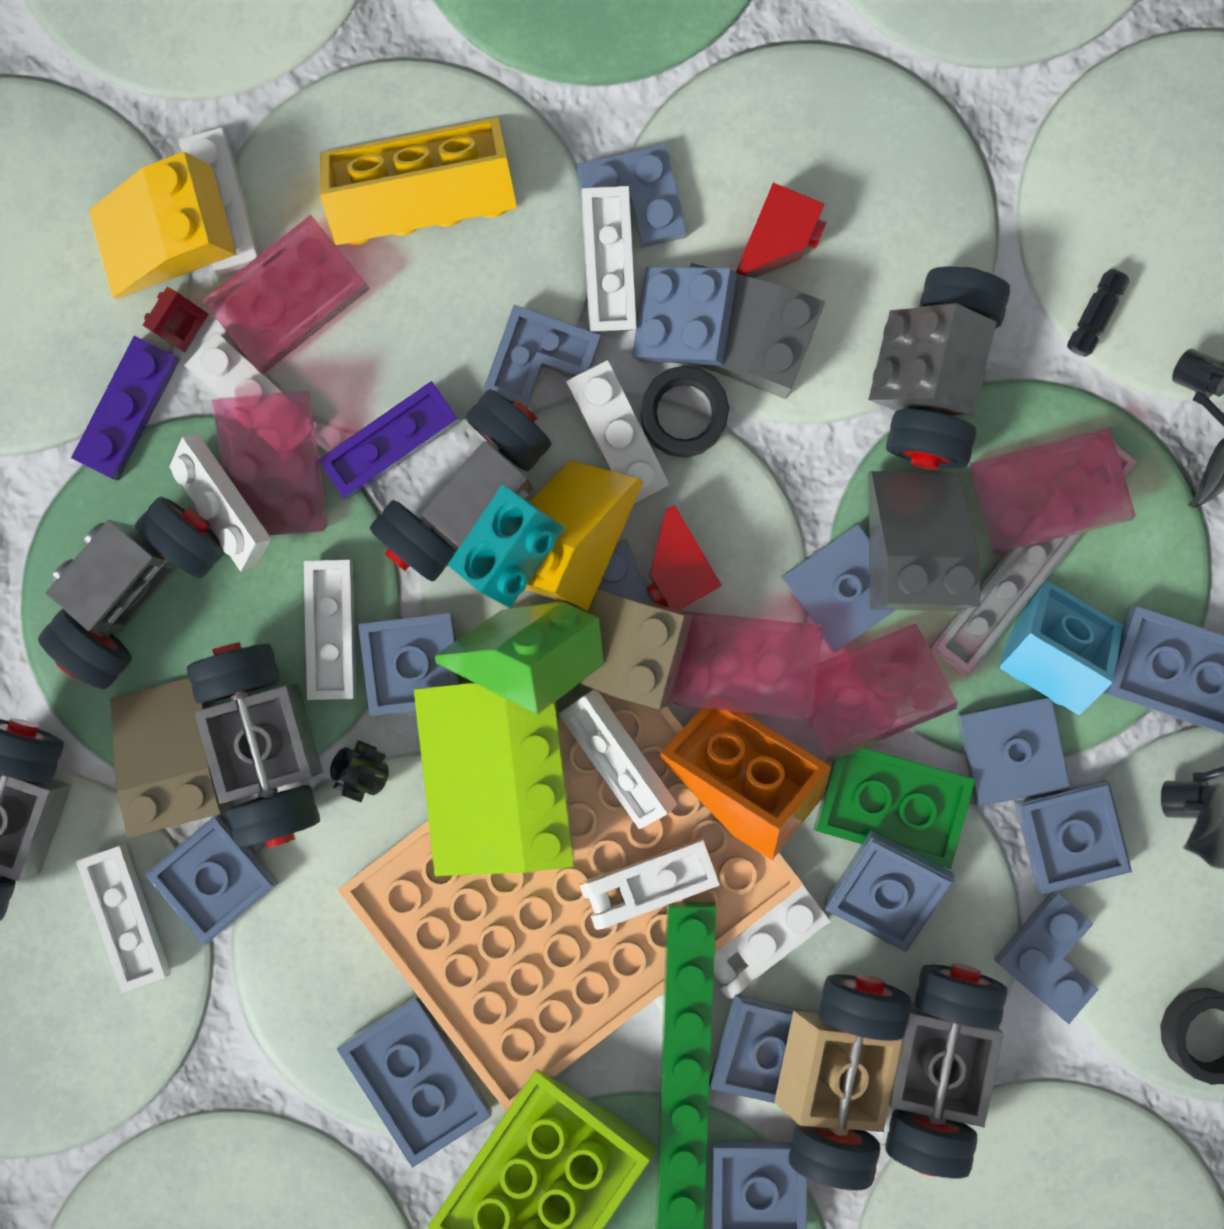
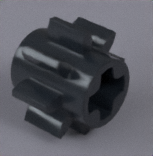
M360 740L357 741L354 750L347 747L340 749L334 756L330 766L331 779L336 781L333 788L341 791L343 797L359 803L362 802L365 793L373 796L378 794L386 785L389 776L388 765L383 762L386 755L377 751V747Z

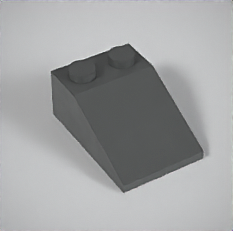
M691 263L690 267L695 268H711L694 263ZM737 274L723 365H697L785 399L793 387L825 301L782 284Z
M870 471L868 473L870 610L962 611L980 606V558L960 474Z

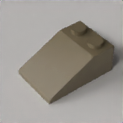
M598 587L589 610L585 612L599 617L604 665L580 682V684L617 698L658 710L670 704L693 613Z
M189 678L110 698L116 792L128 838L219 815L226 812L230 807L235 806L233 800L222 804L219 803L194 712L210 708L209 702L201 704L195 701Z

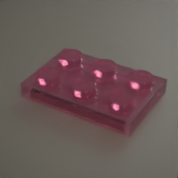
M310 214L202 301L256 370L263 375L369 291L370 288Z
M310 390L218 397L213 399L212 405L222 468L268 535L325 531L327 520Z
M1110 428L973 462L969 467L993 554L1131 521L1136 517Z
M686 611L693 613V618L673 689L671 702L674 705L813 721L823 625Z
M916 623L788 676L791 689L826 763L957 709L958 704Z

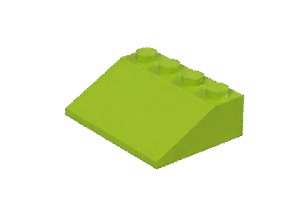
M474 682L414 689L435 876L527 873L574 867L575 855L557 701L537 715Z
M536 1069L427 1228L603 1229L650 1161L657 1146L620 1117Z

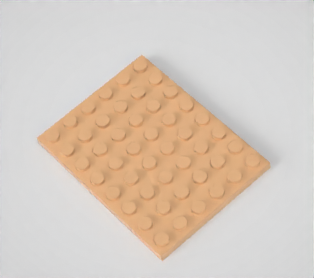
M598 691L678 804L667 815L641 829L636 826L563 720L559 719L575 855L574 867L527 873L435 876L429 821L427 820L338 889L351 909L506 1112L536 1069L554 1078L664 993L667 905L615 925L596 930L590 916L594 911L589 898L583 897L579 886L581 882L702 838L720 885L676 902H714L716 906L714 954L804 885L780 853L773 860H770L732 835L660 759V753L683 729L667 706L658 710ZM619 887L607 891L612 906L624 902Z

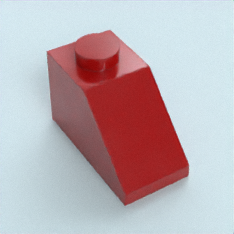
M773 182L736 273L756 278L800 260L807 245L816 249L827 223L819 219L825 204Z
M673 505L666 509L649 572L652 584L647 586L646 589L654 603L681 610L721 587L722 584L676 506Z

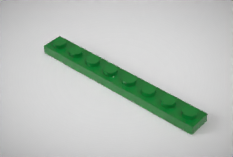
M674 902L667 905L655 1229H704L716 906L714 902Z

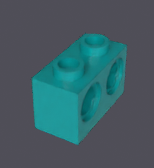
M502 484L447 566L480 593L511 608L547 554L552 550L565 527L534 504Z

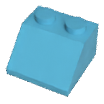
M1046 579L1031 597L1006 639L999 668L1009 673L1014 679L1024 682L1046 695L1054 703L1063 705L1080 715L1114 681L1123 624Z

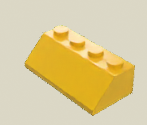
M499 116L320 152V197L335 245L345 243L360 245L369 242L375 237L390 234L405 236L419 228L434 225L450 227L464 219L479 216L494 218L505 214L509 210L517 209Z

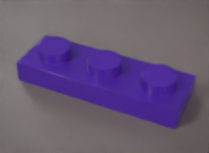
M133 336L71 458L118 481L180 359Z
M430 381L319 458L318 461L342 496L348 500L460 422V420L434 383Z

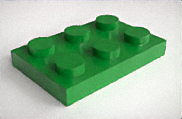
M838 740L814 830L859 844L863 843L872 830L941 867L951 869L976 779Z

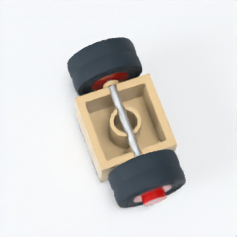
M846 974L829 975L824 983L819 1013L793 1010L774 1101L796 1122L793 1142L789 1151V1164L797 1173L807 1179L836 1189L860 1191L870 1188L875 1179L876 1165L879 1160L880 1143L867 1131L884 1132L903 1036L906 1030L907 1017L911 1006V998L908 994L886 984L880 978L866 974H857L856 976Z

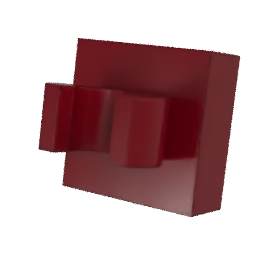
M167 286L164 292H159L157 295L159 300L152 311L145 314V322L142 326L181 351L186 352L209 314Z

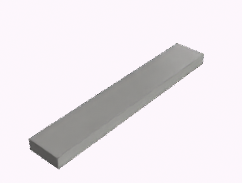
M1105 433L1099 434L981 581V605L957 611L929 648L963 676L968 677L1140 461Z

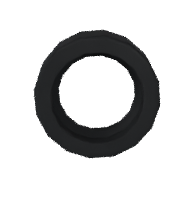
M683 365L667 369L651 381L643 395L640 417L644 433L654 447L667 455L687 458L702 454L716 444L727 425L729 404L726 391L716 377L701 368ZM681 385L693 386L702 391L708 398L712 410L711 420L705 431L697 437L689 439L675 438L665 432L657 416L658 403L664 393L673 387Z
M1211 988L1191 989L1178 995L1166 1008L1160 1024L1161 1042L1168 1057L1194 1079L1210 1085L1224 1084V1055L1212 1062H1202L1189 1054L1186 1048V1034L1190 1023L1198 1014L1208 1009H1218L1224 1012V993Z

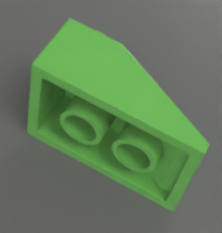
M565 602L504 609L435 655V660L437 664L538 715L604 665L599 617Z

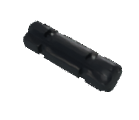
M1109 269L1103 274L1097 286L1099 290L1093 293L1077 324L1079 328L1073 331L1067 343V348L1071 352L1082 357H1087L1093 353L1099 342L1097 336L1100 333L1103 334L1120 302L1118 298L1124 294L1130 282L1128 275L1116 269Z

